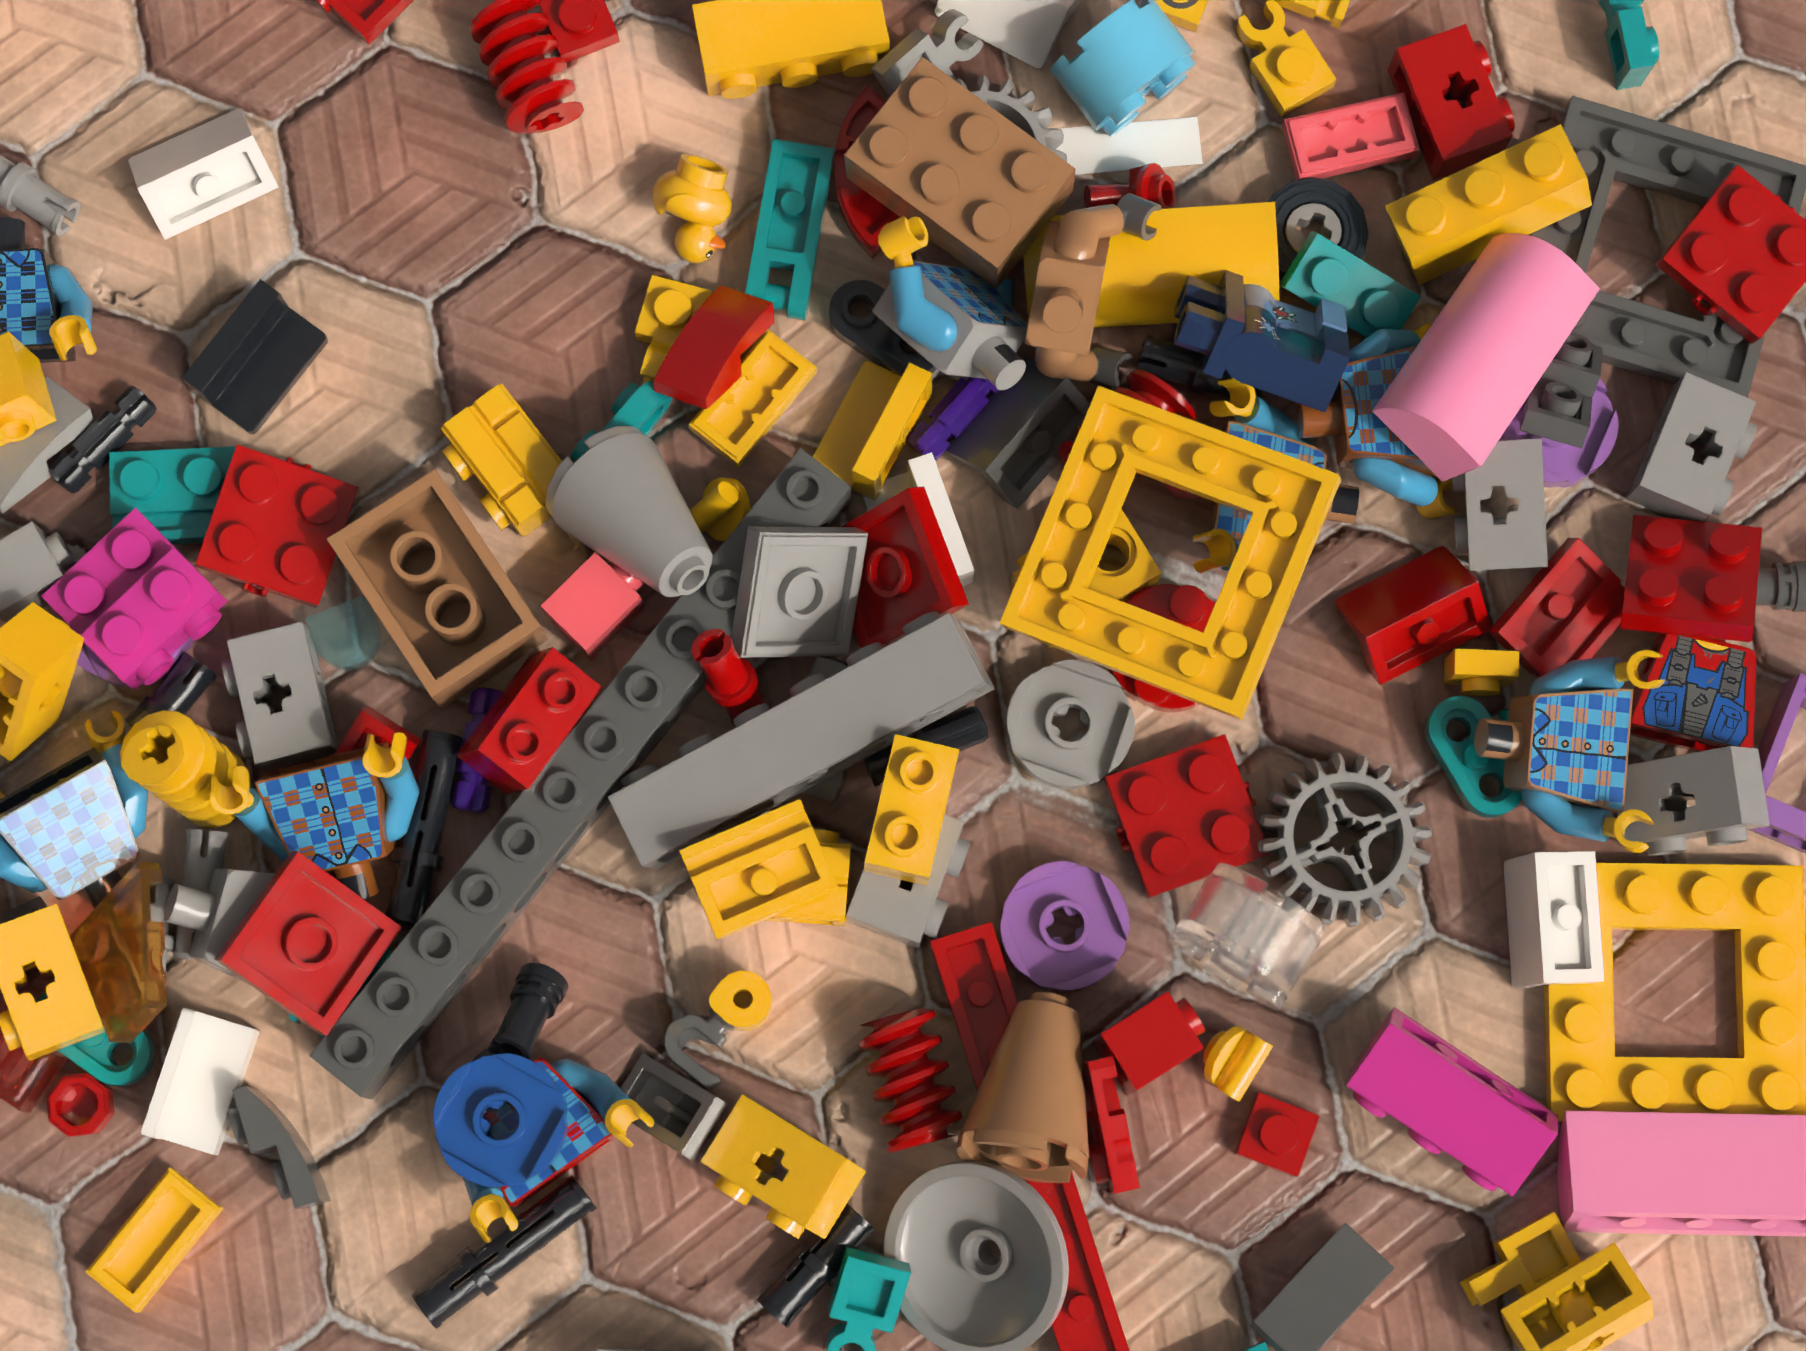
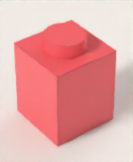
M595 552L540 606L546 617L591 661L645 608L641 596L636 592L643 584L639 579L613 562L608 565Z

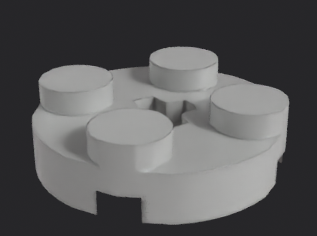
M1062 660L1029 675L1015 690L1006 717V733L1012 757L1031 777L1045 785L1059 789L1090 787L1103 781L1124 760L1131 746L1135 729L1132 707L1129 706L1127 696L1121 690V685L1112 674L1100 666L1082 660ZM1069 708H1075L1081 711L1079 722L1088 726V732L1085 736L1074 735L1071 742L1064 741L1059 738L1060 729L1052 725V718L1054 715L1065 716Z

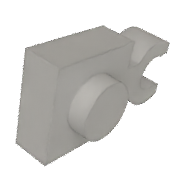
M955 9L944 12L935 22L931 37L915 29L870 68L889 98L921 57H924L957 81L949 67L955 61L972 59L980 52L984 45L980 38L969 33L955 43L957 31L969 21L965 14Z

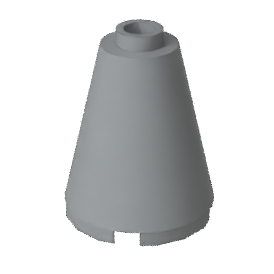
M615 426L588 438L584 443L590 450L575 463L567 456L558 466L548 485L545 505L557 526L666 597L689 595L697 591L709 576L712 553L656 444L634 426Z

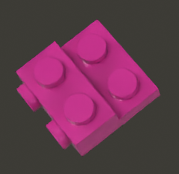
M136 507L41 596L76 633L85 638L84 643L111 671L133 690L142 682L145 685H150L160 679L174 663V658L171 655L189 638L198 640L206 635L220 620L222 614L219 609L228 602Z

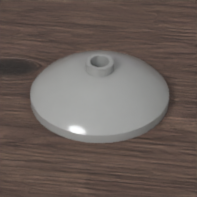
M952 1162L941 1165L918 1177L904 1190L892 1209L885 1231L884 1257L910 1264L911 1276L900 1309L914 1328L927 1340L945 1351H1021L1038 1340L1051 1327L1059 1314L1067 1291L1069 1276L1068 1253L1062 1230L1055 1215L1042 1196L1024 1179L1005 1168L987 1162ZM989 1240L996 1242L1001 1251L1000 1259L995 1258L991 1254Z

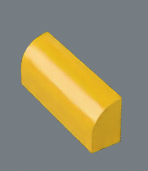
M1275 202L1161 209L1152 212L1146 222V225L1157 229L1156 235L1151 240L1145 241L1123 231L1119 235L1111 236L1094 328L1178 323L1179 319L1174 317V308L1188 275L1219 286L1225 270L1242 275L1244 285H1260L1269 290L1275 300L1280 301ZM1064 215L1054 216L1050 221L1060 222ZM1047 225L1024 254L1028 323Z

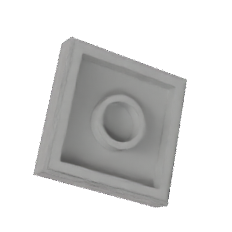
M748 526L731 636L733 646L741 658L848 656L868 533L857 527Z

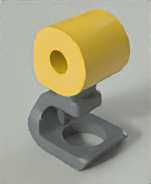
M739 970L728 974L720 981L709 996L710 1009L708 1012L710 1016L707 1020L697 1015H687L672 1022L666 1031L664 1046L670 1059L706 1089H712L721 1085L719 1076L711 1075L685 1054L682 1049L692 1039H699L714 1044L721 1049L727 1042L725 1035L729 1030L750 1031L760 1027L767 1020L772 1009L771 992L764 979L752 971Z

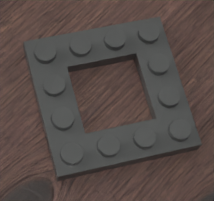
M1572 95L1567 103L1561 125L1587 176L1592 206L1529 235L1557 247L1586 273L1613 179L1703 205L1726 174L1736 165H1739L1773 194L1779 195L1781 200L1789 207H1794L1796 209L1795 212L1799 214L1806 191V165ZM1600 290L1571 331L1587 338L1593 345L1603 347V363L1675 384L1685 372H1688L1747 398L1765 337L1764 334L1760 340L1751 344L1716 314L1706 316L1701 313L1700 320H1696ZM1705 300L1704 305L1710 307V304Z

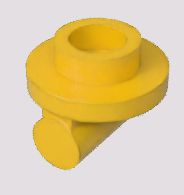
M720 477L708 484L702 499L690 509V512L701 533L707 531L712 538L726 541L751 510V505L746 489L738 480Z
M1235 1026L1227 1031H1220L1213 1036L1204 1050L1205 1079L1229 1097L1240 1102L1273 1048V1045L1242 1026Z

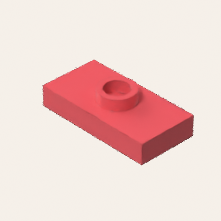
M1404 92L1284 119L1282 124L1296 181L1307 178L1323 179L1415 158L1420 151Z

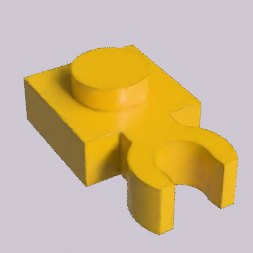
M1269 0L1265 2L1263 13L1271 24L1270 28L1266 30L1255 29L1244 14L1238 18L1236 32L1240 41L1245 46L1259 50L1261 53L1251 59L1249 68L1282 118L1332 89L1337 79L1304 29L1288 37L1283 29L1285 14L1282 7L1276 1Z

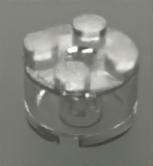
M1218 863L1212 874H1209L1169 937L1168 942L1195 960L1201 961L1203 957L1208 960L1202 970L1218 983L1231 990H1236L1240 982L1249 985L1246 991L1263 1004L1275 1010H1280L1319 947L1320 940L1326 932V927L1311 912L1287 896L1283 902L1275 895L1266 891L1269 884L1234 866Z

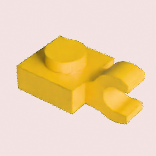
M655 275L651 276L635 330L637 341L650 344L640 372V376L644 377L642 385L649 380L654 381L673 343L694 313L712 294V290Z
M1548 1212L1493 1242L1492 1244L1502 1261L1472 1274L1459 1283L1472 1306L1476 1304L1481 1306L1514 1287L1517 1288L1519 1294L1523 1297L1582 1261L1556 1213Z

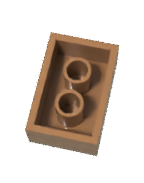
M921 57L844 154L846 175L850 181L899 217L905 216L907 220L914 216L920 217L926 226L930 240L995 288H998L1074 189L1076 169L924 57Z
M436 469L327 538L409 665L441 710L548 640L542 627Z

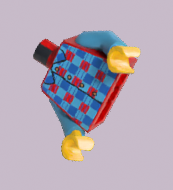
M490 1046L471 1061H475L483 1056H492L495 1053ZM544 1057L538 1058L534 1062L543 1067L555 1079L567 1101L568 1130L564 1145L555 1161L546 1171L523 1185L487 1187L463 1178L472 1204L469 1213L470 1222L485 1243L491 1242L487 1229L489 1224L497 1218L503 1217L510 1230H516L518 1220L505 1202L504 1197L511 1207L520 1206L614 1138L627 1148H632L634 1144L626 1137L628 1126L633 1121L641 1119L652 1128L654 1126L652 1116L637 1102L629 1099L607 1074L569 1058L560 1059L553 1063ZM507 1101L500 1109H494L489 1106L484 1112L483 1118L491 1124L487 1134L494 1140H497L503 1132L514 1134L518 1128L519 1123L512 1118L515 1107Z

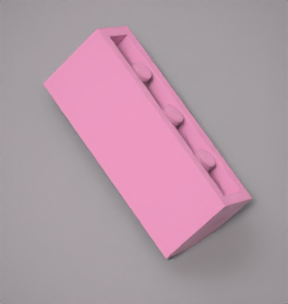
M1504 233L1492 237L1372 412L1442 482L1481 467L1600 288L1568 255L1542 239L1520 233Z
M1565 1111L1560 1128L1557 1159L1560 1223L1565 1232L1806 1236V1115Z

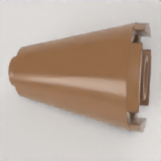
M1036 992L1031 994L1030 1000L1020 1001L1016 1004L958 1136L957 1155L964 1161H981V1156L998 1161L1000 1167L1013 1172L1024 1180L1033 1182L1067 1183L1070 1182L1071 1170H1075L1080 1179L1087 1176L1090 1161L1080 1014L1069 1007L1070 1002L1067 998L1054 993Z

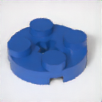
M509 1053L483 1056L457 1068L441 1087L433 1110L436 1140L446 1163L466 1180L487 1187L523 1185L546 1171L559 1155L568 1130V1106L555 1079L537 1063L525 1057ZM507 1101L515 1107L512 1118L519 1125L514 1134L503 1132L497 1140H494L487 1134L491 1124L483 1118V1115L489 1106L494 1109H500Z

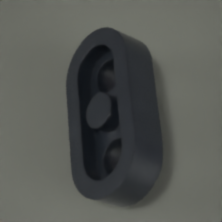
M853 280L843 284L836 290L829 305V319L833 332L841 341L873 363L899 376L903 375L909 362L931 373L935 372L937 368L918 352L914 354L904 352L900 347V342L903 339L873 312L863 319L855 318L849 313V307L858 301L868 303L873 311L885 289L871 281Z

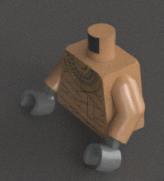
M1127 193L1120 199L1117 206L1108 204L1074 210L1066 213L1060 222L1048 221L1025 344L1036 346L1035 365L1042 374L1051 378L1089 381L1092 384L1114 389L1117 387L1127 388V383L1118 379V371L1121 363L1124 360L1133 361V356L1126 352L1103 347H1096L1090 351L1110 237L1119 235L1121 231L1145 241L1151 240L1156 235L1157 229L1146 225V222L1152 212L1161 210V205Z

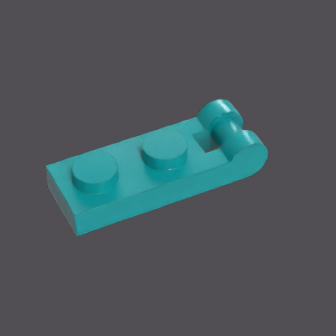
M773 139L745 293L773 302V309L787 311V318L806 321L835 157L834 148ZM771 268L794 271L791 287L768 283Z

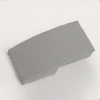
M48 376L45 378L57 421L35 430L30 437L24 440L10 442L0 447V512L2 514L49 479L51 476L47 460L80 436L94 422L90 408Z

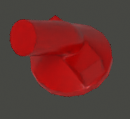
M1149 163L1129 169V184L1086 185L1084 189L1085 208L1108 204L1117 206L1120 199L1127 193L1161 205V209L1173 208L1175 204L1173 180L1156 163Z

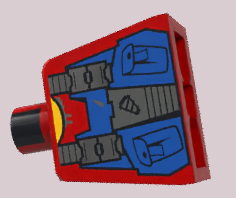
M1662 633L1656 637L1650 650L1662 654L1663 657L1646 658L1639 677L1645 682L1665 680V683L1655 689L1634 687L1630 735L1695 752L1727 746L1752 748L1756 684L1755 651L1751 648L1726 643L1724 639Z

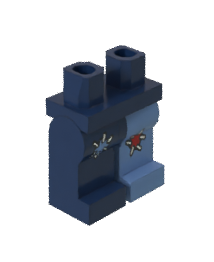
M1225 270L1219 286L1188 275L1175 304L1174 317L1178 318L1179 321L1174 334V344L1202 353L1203 373L1221 379L1226 369L1231 377L1241 383L1326 412L1350 359L1344 305L1321 298L1315 313L1275 300L1269 290L1260 285H1244L1242 275Z

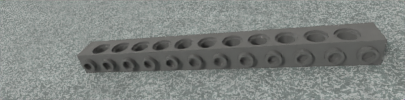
M802 448L798 450L714 554L709 569V576L702 587L692 594L680 596L562 742L530 788L520 794L335 1023L328 1035L323 1038L310 1054L311 1058L360 1097L372 1100L609 806L608 796L620 791L624 787L621 780L641 766L706 685V675L698 661L696 662L692 656V644L698 635L710 629L724 630L726 635L732 636L748 526L833 527L852 503L851 486Z

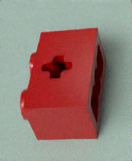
M1466 24L1396 49L1387 71L1397 94L1405 93L1419 148L1433 180L1461 171L1506 149L1513 137L1512 132L1515 129L1513 113L1507 100L1503 96H1496L1488 77L1491 75V63L1488 53L1481 41L1473 42ZM1449 92L1453 100L1446 101L1444 98L1446 93ZM1464 99L1466 104L1462 109L1458 101Z
M553 647L531 654L456 756L505 794L528 790L602 686Z
M1167 991L1101 1033L1092 1042L1103 1058L1114 1056L1118 1077L1115 1078L1128 1096L1202 1050L1204 1046L1197 1036L1205 1032V1028L1192 1006L1184 997L1175 1003Z

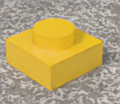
M1454 649L1444 659V684L1462 685L1461 693L1465 695H1499L1500 687L1509 686L1519 677V651Z

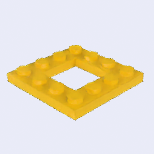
M1098 386L999 623L1006 629L1242 721L1341 482L1340 475ZM1136 472L1251 515L1204 633L1089 589Z
M1596 863L1604 982L1544 985L1546 1108L1558 1115V1122H1562L1565 1111L1806 1115V946L1803 865ZM1612 929L1734 931L1738 1058L1615 1057Z

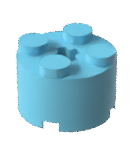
M1130 0L1103 19L1076 42L1082 50L1081 53L1070 61L1062 55L1052 65L1050 72L1094 129L1099 130L1103 128L1112 137L1139 115L1137 111L1146 103L1144 99L1146 95L1152 92L1158 100L1162 99L1187 78L1186 73L1196 64L1191 58L1194 50L1155 0H1139L1137 4L1134 0Z

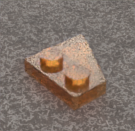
M137 861L70 935L109 1042L132 1043L167 1006L166 973L162 964L165 949L164 922L151 921L150 887L163 883L162 869L159 863Z

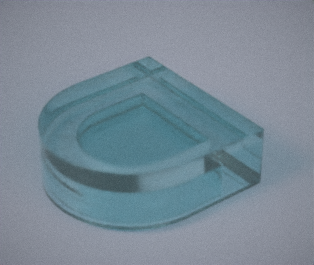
M364 595L305 618L317 651L335 668L341 670L362 668L370 663L378 653L381 634L371 606Z

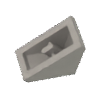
M644 1053L640 1056L621 1088L629 1099L637 1102L654 1120L652 1128L641 1119L633 1121L632 1124L693 1161H696L729 1106L723 1100Z

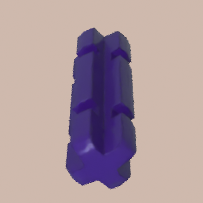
M961 377L928 414L929 418L932 419L927 425L922 421L908 437V444L919 456L932 452L936 462L950 447L947 439L950 436L957 439L989 402V399L985 396L989 392L995 395L999 390L988 379L969 377L966 381Z
M479 687L471 692L468 714L473 716L472 721L465 724L461 748L499 698L502 691ZM459 758L457 773L462 774L461 781L454 784L451 800L452 806L460 811L469 813L485 812L489 807L492 787L487 786V779Z

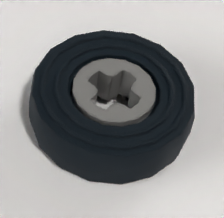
M1307 178L1290 182L1272 194L1268 202H1275L1279 281L1282 280L1303 246L1304 234L1295 228L1297 226L1306 228L1311 220L1316 223L1317 221L1320 222L1322 235L1362 260L1366 251L1369 230L1364 209L1351 192L1333 181Z

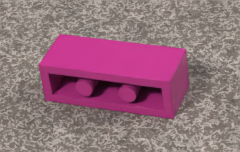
M1396 1007L1392 1008L1350 1070L1346 1086L1354 1090L1352 1095L1359 1105L1378 1117L1384 1118L1387 1113L1409 1127L1407 1133L1418 1145L1434 1154H1440L1444 1150L1464 1164L1462 1169L1471 1180L1490 1191H1495L1499 1187L1513 1197L1558 1135L1557 1114Z

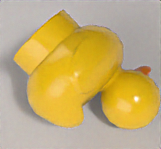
M682 154L677 169L670 170L658 178L654 184L652 200L657 214L662 215L664 212H669L688 221L679 227L675 234L674 244L677 253L683 260L696 264L705 262L713 256L717 249H724L726 247L725 241L715 233L713 227L727 220L731 213L732 202L728 191L724 187L728 170L712 160L692 154Z

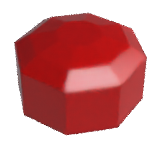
M89 1073L62 1076L46 1096L48 1121L68 1137L99 1134L115 1115L113 1089Z

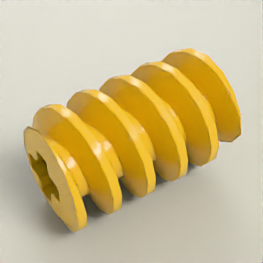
M166 710L149 714L133 725L124 737L120 750L121 767L127 776L199 827L217 828L229 824L236 818L234 814H222L212 808L209 802L210 778L214 776L222 785L232 787V768L244 766L250 774L249 768L239 755L220 743L217 738L208 734L204 728L197 725L189 717L177 711ZM250 776V788H251V786H252V781H251V776Z

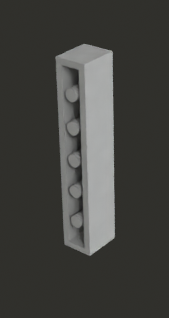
M938 612L925 614L907 624L903 628L906 636L885 648L882 647L880 642L865 646L846 659L848 668L829 678H826L824 673L812 675L795 684L789 690L792 698L772 709H770L767 703L752 707L738 715L733 720L736 728L716 739L713 738L712 734L699 736L682 745L677 750L680 758L660 769L657 768L656 764H650L625 776L621 780L624 788L608 796V799L641 866L660 869L680 858L679 850L747 822L893 744L895 734L908 736L994 690L995 688L961 622L950 613L942 617L939 616Z

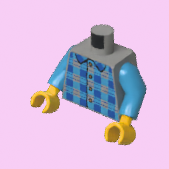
M902 216L886 224L878 235V243L884 254L894 261L895 269L889 270L890 283L872 312L939 371L947 375L988 379L998 390H1007L1014 386L1021 379L1026 369L1025 361L1016 352L1026 338L1028 325L1014 310L1013 280L1006 277L999 287L995 288L971 269L913 261L911 253L928 244V232L922 219L914 216L907 220L905 216Z

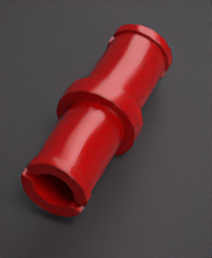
M710 629L697 636L692 644L691 651L693 658L696 662L698 661L706 675V690L715 703L724 706L730 716L731 723L736 728L733 720L738 715L752 707L767 703L757 688V673L748 660L739 656L733 646V640L729 634L726 635L724 630Z

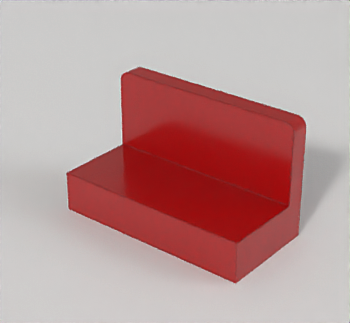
M1444 546L1437 547L1336 598L1334 601L1339 615L1357 634L1368 671L1379 685L1489 631L1491 628L1478 580Z

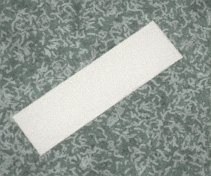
M1198 117L1131 122L1112 137L1103 128L1095 130L1093 126L1060 128L1063 131L1064 139L1063 143L1056 148V150L1067 154V163L1076 169L1075 175L1125 171L1149 163H1156L1161 167L1203 164Z

